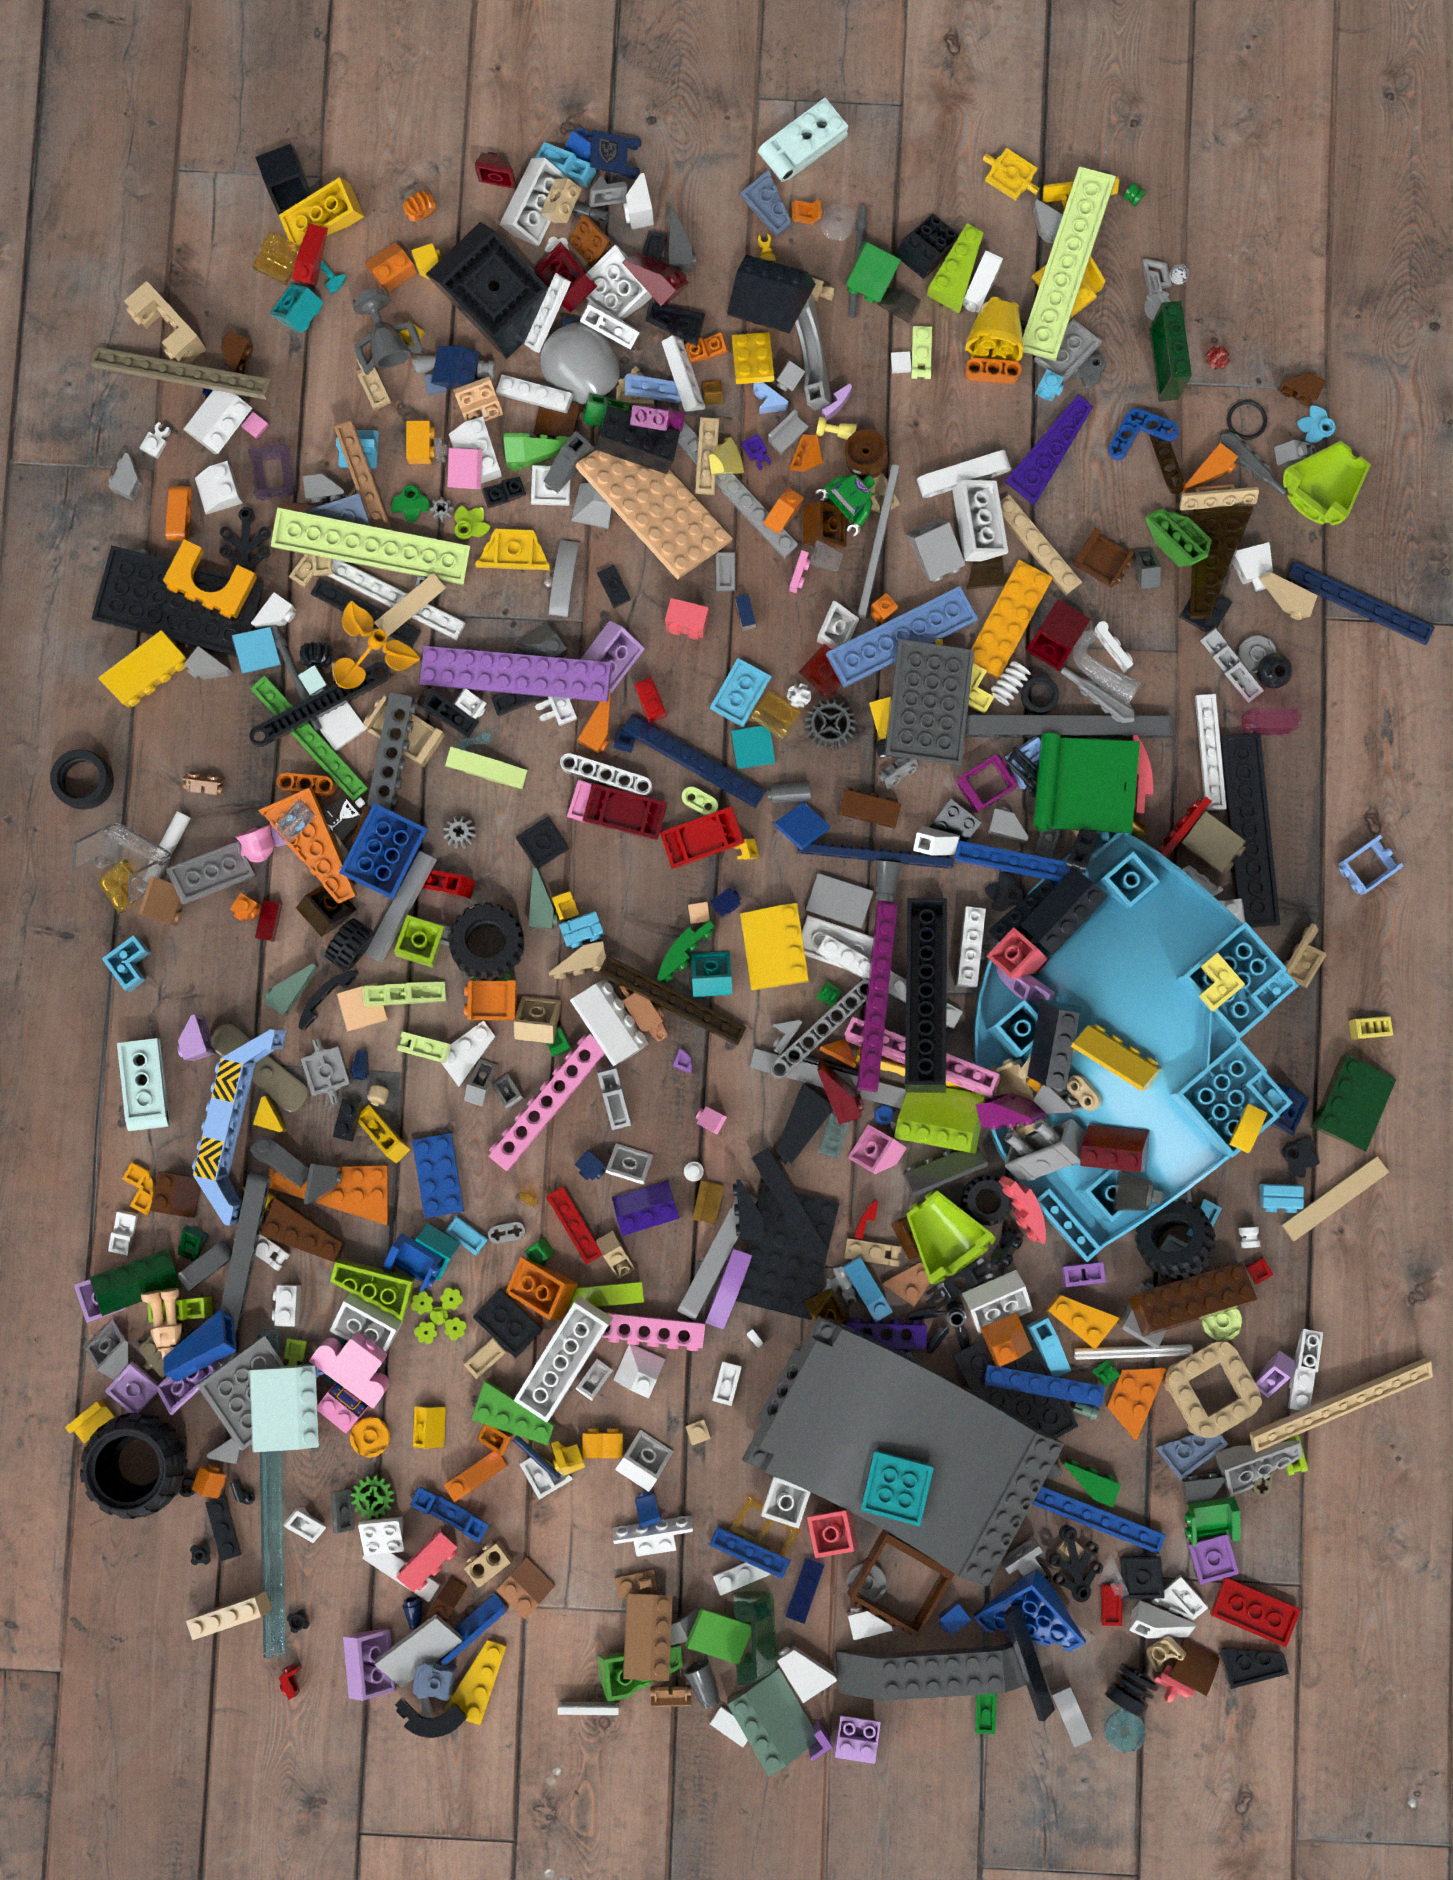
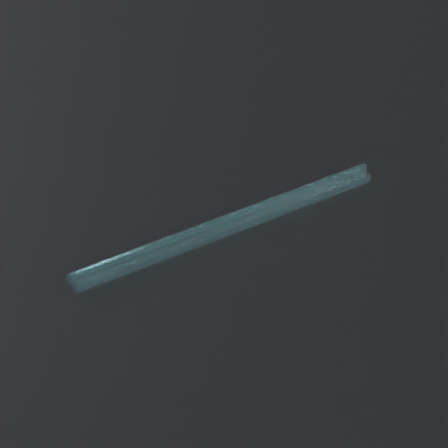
M279 1330L257 1331V1338H260L262 1335L265 1336L279 1356ZM281 1451L260 1452L262 1592L266 1591L272 1610L263 1616V1658L266 1659L285 1655Z

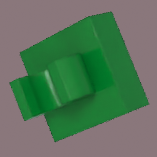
M826 981L817 994L816 999L832 1008L843 991Z
M1108 1359L1092 1370L1102 1386L1105 1387L1120 1376Z

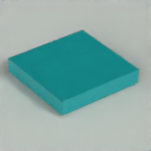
M769 725L731 731L737 770L775 764Z

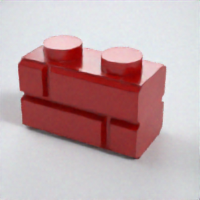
M652 677L635 683L634 688L648 722L653 723L667 717Z

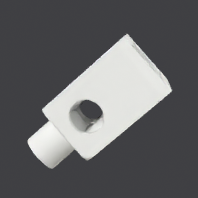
M1269 542L1237 550L1232 562L1243 584L1253 582L1255 591L1266 589L1259 576L1269 572L1273 573Z

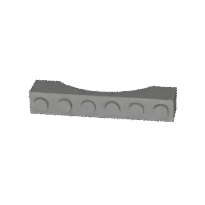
M811 294L795 324L804 357V388L807 405L816 411L832 404L815 300Z

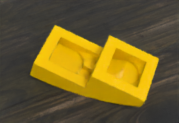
M1247 1104L1239 1124L1234 1129L1229 1144L1249 1153L1261 1130L1267 1112Z

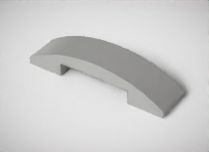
M560 541L549 605V615L568 618L575 565L580 546L578 542Z

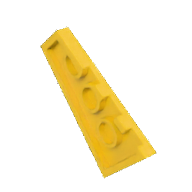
M491 1639L486 1641L442 1713L455 1702L468 1716L466 1721L481 1725L507 1647L506 1644Z

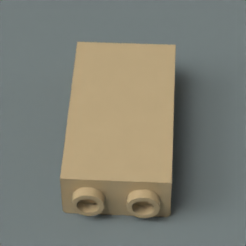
M385 695L377 700L374 705L375 710L372 714H368L363 722L365 724L363 728L379 739L381 738L388 697ZM404 710L397 712L396 717L398 720H402L405 717ZM412 714L411 721L414 722L412 733L408 734L407 740L410 741L409 750L404 755L425 767L445 737V734L438 728H434ZM400 729L393 731L394 739L401 737Z
M1009 1058L1001 1062L1003 1066L999 1068L997 1064L987 1068L1000 1074V1082L995 1095L1014 1093L1031 1101L1034 1100L1037 1093L1027 1084L1029 1078L1022 1079L1017 1075L1024 1065L1021 1058L1013 1061V1058ZM1045 1115L1046 1118L1043 1120L1049 1125L1050 1121L1047 1115ZM1018 1123V1126L1010 1127L1019 1137L1036 1131L1033 1128L1034 1124L1024 1125L1023 1123Z

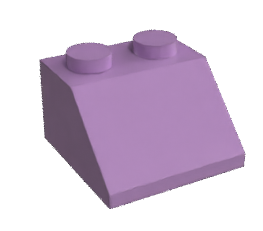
M191 1015L178 1040L179 1046H177L180 1057H183L184 1060L196 1061L216 1054L211 1046V1037L203 1016Z

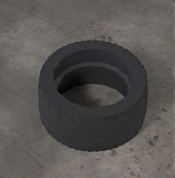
M81 749L71 750L61 755L52 766L50 772L51 788L58 799L70 807L81 810L93 809L102 805L112 793L114 778L110 766L102 757L91 751ZM82 761L90 762L99 771V783L96 789L84 798L71 796L65 787V778L68 771L77 763Z

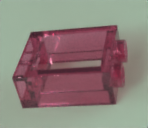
M1250 708L1242 715V734L1289 735L1300 726L1301 716L1298 714V708Z

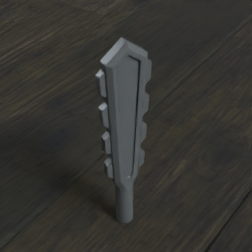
M1232 432L1220 434L1219 444L1221 442L1238 456L1235 463L1242 464L1246 472H1252L1253 477L1257 481L1261 480L1268 483L1281 496L1288 491L1273 478L1270 467L1266 463L1262 464L1261 458L1257 454H1253L1251 452L1252 449L1247 444H1243L1242 439L1237 434Z

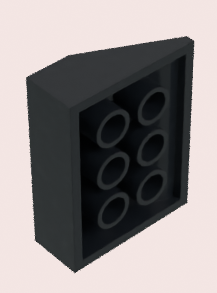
M745 255L736 273L727 315L790 334L816 283L808 271Z

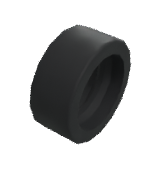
M1043 676L1031 678L1024 685L1021 692L1023 706L1028 712L1036 715L1050 712L1059 699L1057 685L1051 679ZM1038 684L1046 686L1051 692L1050 702L1042 707L1033 705L1029 700L1030 689Z

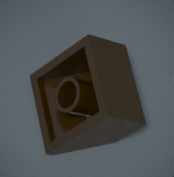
M323 885L306 894L296 907L321 937L334 930L356 910L349 900L338 904Z

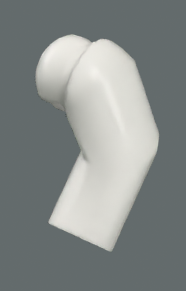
M429 1697L419 1700L422 1708L420 1715L433 1718L434 1712Z

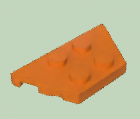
M1163 1367L1121 1369L1120 1376L1117 1378L1106 1407L1134 1440H1137L1166 1372V1369Z

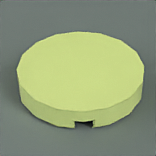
M1234 1309L1204 1318L1201 1324L1209 1337L1217 1341H1228L1239 1334L1242 1317L1240 1311Z

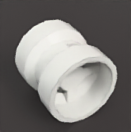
M1258 1226L1238 1228L1239 1235L1242 1236L1240 1248L1261 1247L1260 1240L1257 1237L1259 1233Z

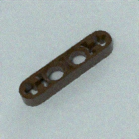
M1150 435L1166 486L1170 493L1179 494L1184 490L1185 483L1171 442L1162 439L1163 442L1159 443L1157 437ZM1162 448L1170 450L1167 455H1160L1159 451ZM1168 464L1175 465V469L1170 472L1166 471L1165 467ZM1175 476L1178 483L1177 487L1173 485L1171 477Z

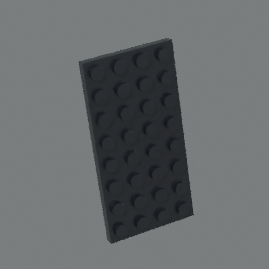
M111 545L91 618L93 621L151 636L162 630L175 642L195 647L199 646L203 649L237 657L232 635L253 630L251 622L257 615L264 584L255 582L237 619L232 616L227 618L220 614V610L215 608L210 610L202 605L203 602L197 599L195 602L184 597V593L180 591L174 593L166 588L167 585L163 579L172 563L171 560ZM199 567L196 568L194 573L195 586L205 592H217L223 589L231 578L230 575Z

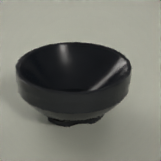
M1278 653L1264 656L1257 667L1259 681L1265 687L1272 689L1286 685L1292 676L1291 662L1286 656ZM1278 665H1281L1284 669L1280 677L1275 674V668Z

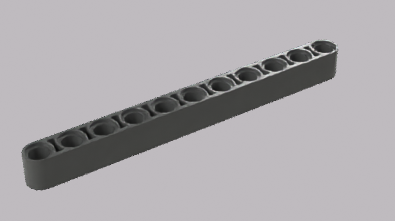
M967 715L965 737L1041 738L1043 733H1055L1060 735L1061 738H1131L1133 735H1138L1139 738L1174 737L1172 716H1134V722L1121 723L1114 720L1112 716Z

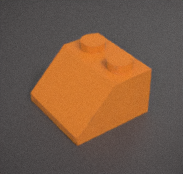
M395 242L364 263L381 289H387L388 293L417 273L412 261Z

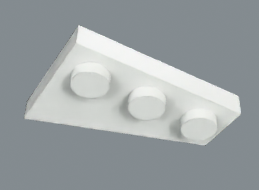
M484 1020L451 1044L446 1064L442 1063L458 1087L462 1085L467 1075L472 1071L477 1061L496 1037Z

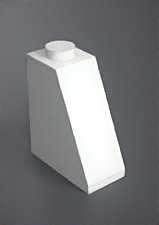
M985 251L963 301V306L968 311L979 313L999 274L1003 258Z
M794 1645L790 1648L786 1646L778 1652L777 1662L803 1703L837 1681V1676L833 1671Z

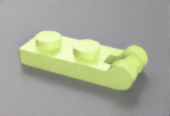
M913 326L911 379H917V377L931 379L932 327ZM918 366H925V369H918Z
M401 1031L400 1037L402 1038L400 1045H397V1051L446 1064L451 1044ZM409 1040H412L410 1048L407 1047Z

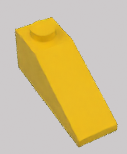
M370 1105L361 1111L358 1120L360 1126L385 1156L397 1164L410 1151V1148Z

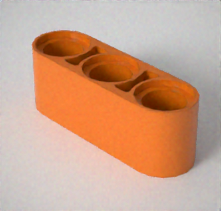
M971 358L967 362L964 374L970 381L1014 384L1018 381L1022 368L1017 361ZM976 367L978 371L972 372L969 368ZM994 368L997 370V373L992 374L988 369ZM1014 370L1016 375H1010L1007 371Z
M169 486L165 529L167 540L183 541L185 539L188 541L192 500L190 486Z
M282 773L277 778L278 787L286 793L296 794L305 790L302 788V785L306 780L311 781L310 787H312L316 796H331L336 791V784L327 776ZM290 778L291 785L284 787L283 782ZM330 782V788L323 791V783Z

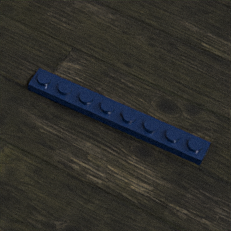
M633 713L622 729L638 741L754 808L757 807L766 790Z
M814 842L803 850L797 847V854L866 861H890L905 865L952 869L954 865V859H950L949 855L930 857L929 854L921 852L918 855H911L910 851L903 850L899 851V853H891L890 849L882 848L880 851H872L871 847L852 849L853 846L851 845L833 847L832 843L814 845Z

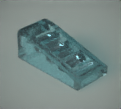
M831 1113L819 1153L838 1159L849 1122L844 1123L843 1127L833 1125V1122L838 1123L835 1114ZM832 1129L835 1131L841 1132V1134L838 1135L830 1132V1130ZM828 1137H830V1138L837 1139V1140H839V1141H838V1143H836V1142H833V1141H830V1140H827V1139H828ZM825 1145L836 1147V1151L825 1148Z

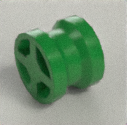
M1134 182L1124 194L1123 199L1129 200L1131 205L1136 207L1147 191L1138 188V185Z

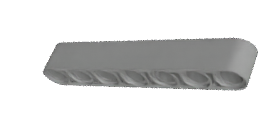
M868 980L859 982L773 1062L770 1072L775 1079L786 1077L866 1002L867 994L861 993L860 987L868 986ZM846 1000H855L856 1006L853 1008L848 1007ZM839 1012L842 1015V1019L835 1021L831 1014ZM819 1025H825L828 1029V1032L826 1034H820L817 1031V1027ZM810 1038L813 1041V1046L805 1047L803 1040ZM795 1051L799 1054V1059L792 1061L788 1054ZM782 1065L785 1068V1072L777 1074L774 1071V1067Z
M750 1195L754 1204H756L758 1198ZM736 1197L677 1310V1312L694 1321L738 1238L736 1236V1224H739V1216H735L734 1204H738V1197Z

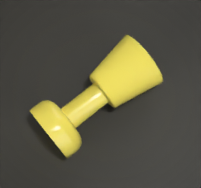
M819 417L816 436H823L826 431L837 433L838 437L848 440L856 432L857 424L840 423L839 426L826 424V419Z

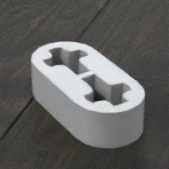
M521 1222L497 1225L489 1230L488 1237L495 1244L514 1241L525 1236L526 1228ZM514 1225L522 1228L519 1236H516L515 1233L509 1234L508 1230H513L515 1228ZM495 1229H498L499 1232H506V1235L500 1236V1240L492 1237Z

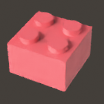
M671 598L665 618L666 630H669V633L674 635L686 634L688 635L687 637L695 640L704 638L709 618V607Z
M841 1508L813 1513L807 1517L815 1558L853 1552L858 1548L851 1511Z

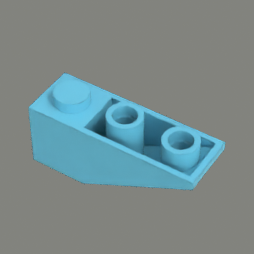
M1041 1317L1026 1325L1052 1376L1060 1377L1071 1371L1061 1343L1049 1319Z

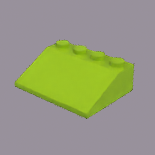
M946 1088V1093L907 1092L897 1119L894 1138L976 1154L981 1129L976 1104L985 1101L986 1096Z

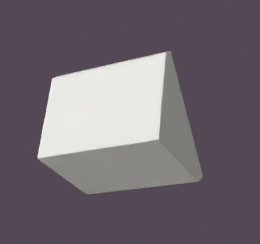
M833 601L818 634L817 642L834 649L850 641L859 618L838 602Z
M616 1143L605 1173L645 1184L653 1155Z

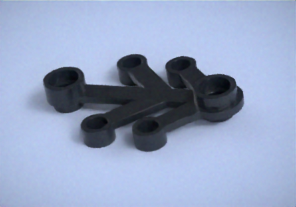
M243 507L238 513L242 521L241 542L233 535L229 527L224 526L220 529V535L227 539L241 553V561L232 554V550L227 545L221 546L219 553L222 557L227 558L235 568L239 565L254 573V568L263 559L270 556V550L267 546H260L258 554L250 561L249 554L264 540L269 539L271 532L267 527H261L258 530V535L250 542V524L255 520V513L251 508ZM244 512H249L247 517H243ZM225 530H229V534L227 536L223 535V532ZM263 531H268L266 536L261 535ZM228 549L229 552L224 555L223 550ZM263 549L267 550V553L265 555L261 554V551Z
M1063 1525L1059 1530V1536L1067 1543L1071 1564L1063 1560L1057 1553L1049 1556V1562L1054 1567H1060L1074 1576L1075 1583L1069 1581L1060 1572L1054 1574L1053 1581L1058 1586H1064L1071 1590L1072 1597L1077 1602H1085L1091 1596L1090 1584L1095 1575L1103 1571V1565L1094 1560L1090 1563L1089 1571L1084 1579L1082 1572L1091 1556L1098 1553L1099 1546L1093 1541L1087 1542L1085 1551L1079 1560L1075 1544L1077 1531L1070 1525ZM1094 1545V1549L1090 1551V1547ZM1058 1557V1561L1054 1563V1558ZM1098 1564V1569L1094 1570L1095 1565ZM1062 1576L1061 1582H1058V1578Z

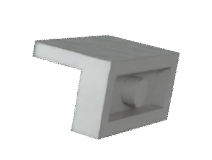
M796 409L768 435V443L780 455L788 450L808 430V426L798 417Z

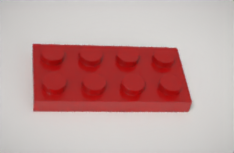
M1206 796L1202 800L1198 798L1187 810L1190 813H1186L1179 819L1175 825L1178 828L1170 831L1163 840L1166 843L1161 844L1155 850L1167 858L1212 800Z
M1226 1577L1223 1578L1210 1615L1283 1647H1287L1301 1609Z

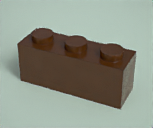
M849 788V790H844L838 815L895 829L901 803H897L898 800L887 797L885 800L879 798L877 794L868 793L865 795L861 794L858 789Z

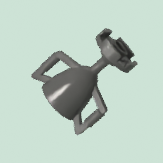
M375 288L364 290L357 294L359 299L356 302L355 300L351 301L355 313L360 315L372 314L375 321L372 332L355 344L357 358L366 375H369L374 367L384 369L403 363L410 357V352L423 353L420 338L412 323L389 325L382 321L379 311L391 301L385 288L381 289L382 292H376ZM408 330L415 346L407 345L398 331ZM371 342L373 358L367 365L362 348Z

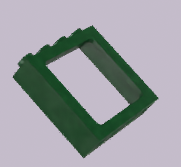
M1182 300L1163 302L1149 328L1159 402L1178 400L1192 377Z

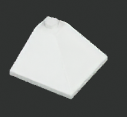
M614 245L587 272L597 287L586 299L598 304L623 320L645 305L652 296L622 263L629 257L617 245Z

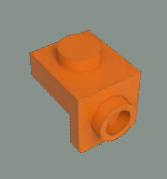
M798 200L792 202V221L813 225L821 218V200H815L813 203Z
M885 593L871 605L870 614L876 622L880 621L881 624H884L889 620V616L898 609V605Z

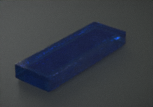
M805 1558L785 1617L805 1624L824 1569V1564Z

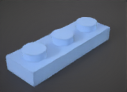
M633 374L625 376V395L679 403L681 401L676 384L673 381Z

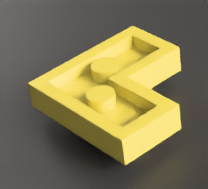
M973 663L968 706L985 714L994 696L978 688L987 670Z
M1218 952L1200 966L1214 982L1198 995L1211 1012L1215 1011L1245 985Z

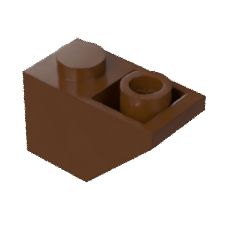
M228 331L221 346L222 353L230 372L244 374L246 361L253 354V345L248 338Z
M1308 372L1283 380L1278 391L1285 397H1292L1298 400L1301 405L1312 406L1322 391L1326 380Z

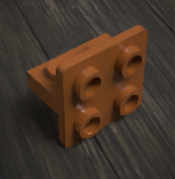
M586 214L581 216L568 240L570 245L591 267L615 245Z

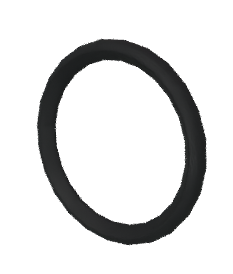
M1249 400L1241 401L1233 405L1229 410L1227 425L1229 430L1233 434H1237L1241 439L1252 440L1264 432L1267 426V415L1258 403ZM1241 405H1252L1262 413V428L1254 435H1241L1232 427L1231 415Z

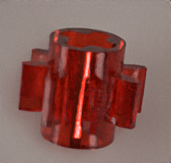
M1220 345L1217 348L1213 346L1206 353L1208 357L1206 363L1214 370H1217L1219 367L1223 369L1230 362L1227 358L1230 354Z

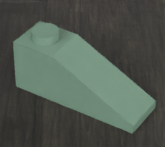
M533 868L529 927L533 929L554 930V925L558 923V913H555L537 868Z
M310 964L275 985L273 989L270 988L264 996L265 1001L263 1003L280 1014L288 1016L319 967L315 964Z

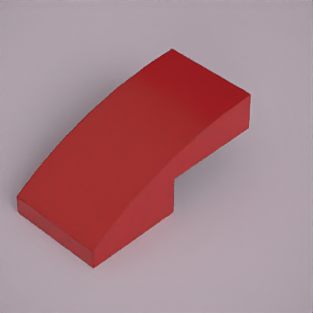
M873 1201L862 1214L855 1230V1238L863 1239L866 1221H875L878 1201Z

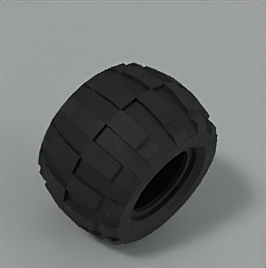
M135 1412L120 1415L99 1427L91 1435L90 1441L84 1447L81 1457L83 1469L80 1470L81 1482H84L87 1492L85 1493L90 1501H95L99 1505L100 1510L108 1515L115 1514L122 1519L147 1517L167 1506L179 1493L184 1483V1475L187 1473L188 1460L185 1459L184 1455L186 1447L183 1439L179 1440L175 1434L176 1429L168 1422L164 1423L158 1416L148 1413L137 1414ZM136 1439L146 1441L154 1449L159 1460V1476L153 1482L146 1485H135L128 1482L119 1470L118 1459L120 1452L126 1444Z

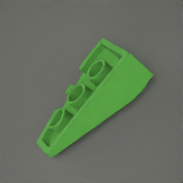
M527 433L503 434L507 468L516 471L522 470V468L556 458L562 446L570 437L558 436L555 439H551L547 435L530 438Z
M680 1645L670 1646L669 1674L683 1667ZM624 1651L597 1656L599 1677L607 1701L628 1698L634 1695V1692L646 1688L650 1683L656 1681L623 1679Z

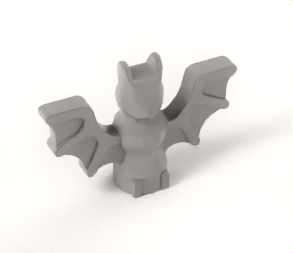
M845 1264L833 1267L835 1278H826V1287L820 1292L833 1289L835 1293L837 1287H840L842 1289V1296L845 1299L846 1305H848L849 1300L854 1299L855 1302L857 1300L855 1291L852 1288V1282L842 1267Z

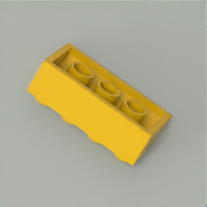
M1098 1024L1094 1026L1088 1025L1071 1045L1072 1048L1140 1091L1149 1090L1161 1071V1068L1157 1066L1159 1063L1151 1057L1145 1059L1140 1055V1050L1133 1046L1128 1048L1123 1045L1121 1038L1116 1035L1109 1036L1105 1033L1106 1029Z

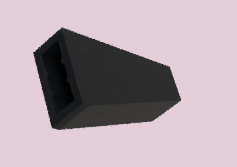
M804 1083L800 1087L775 1151L778 1154L776 1158L785 1165L787 1162L793 1163L833 1111L831 1104Z

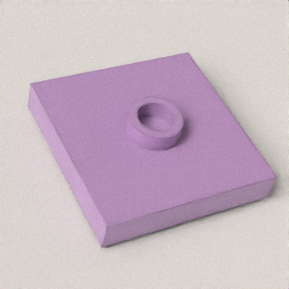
M131 1361L105 1392L129 1413L135 1412L138 1414L157 1394L156 1387L159 1383Z

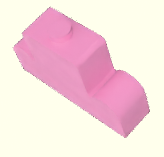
M359 1332L353 1334L344 1348H341L340 1342L335 1338L325 1339L309 1360L310 1363L371 1408L375 1407L389 1387L388 1377L382 1373H376L387 1357V1353L378 1347L373 1340L367 1339Z

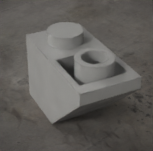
M1292 440L1274 447L1277 466L1286 468L1317 453L1314 444L1298 440Z
M124 453V456L117 463L118 468L115 474H112L109 479L108 487L114 493L135 501L143 484L134 460L128 453Z
M323 474L303 476L305 498L309 504L318 506L322 505L323 502H334L347 497L341 487Z
M1044 1085L1033 1100L1046 1114L1071 1113L1083 1108L1069 1091Z

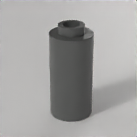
M809 781L770 785L771 789H767L768 800H772V804L811 801Z

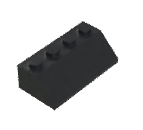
M1072 868L1019 925L1053 955L1104 901L1107 895L1084 874L1079 872L1078 869Z
M1041 999L1027 1074L1029 1078L1047 1087L1066 1090L1074 1050L1071 1045L1076 1039L1081 1006Z

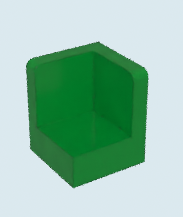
M561 1027L556 1028L557 1033L554 1043H547L552 1057H556L571 1049Z

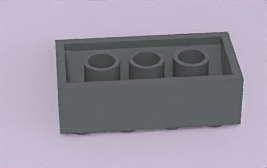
M978 1145L976 1154L959 1150L953 1152V1149L941 1153L943 1157L935 1160V1157L924 1160V1165L917 1167L914 1164L905 1168L906 1172L902 1174L911 1196L919 1195L988 1166Z

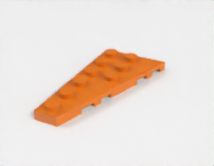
M312 787L258 810L262 816L267 818L270 825L279 832L298 858L309 867L310 872L321 881L323 887L338 904L358 896L351 879L339 874L344 862ZM302 803L306 805L309 811V818L305 827L293 835L283 834L279 829V823L297 804Z
M388 1166L341 1167V1172H343L342 1183H338L336 1189L316 1202L389 1225ZM269 1168V1176H271L269 1188L304 1199L307 1181L300 1188Z

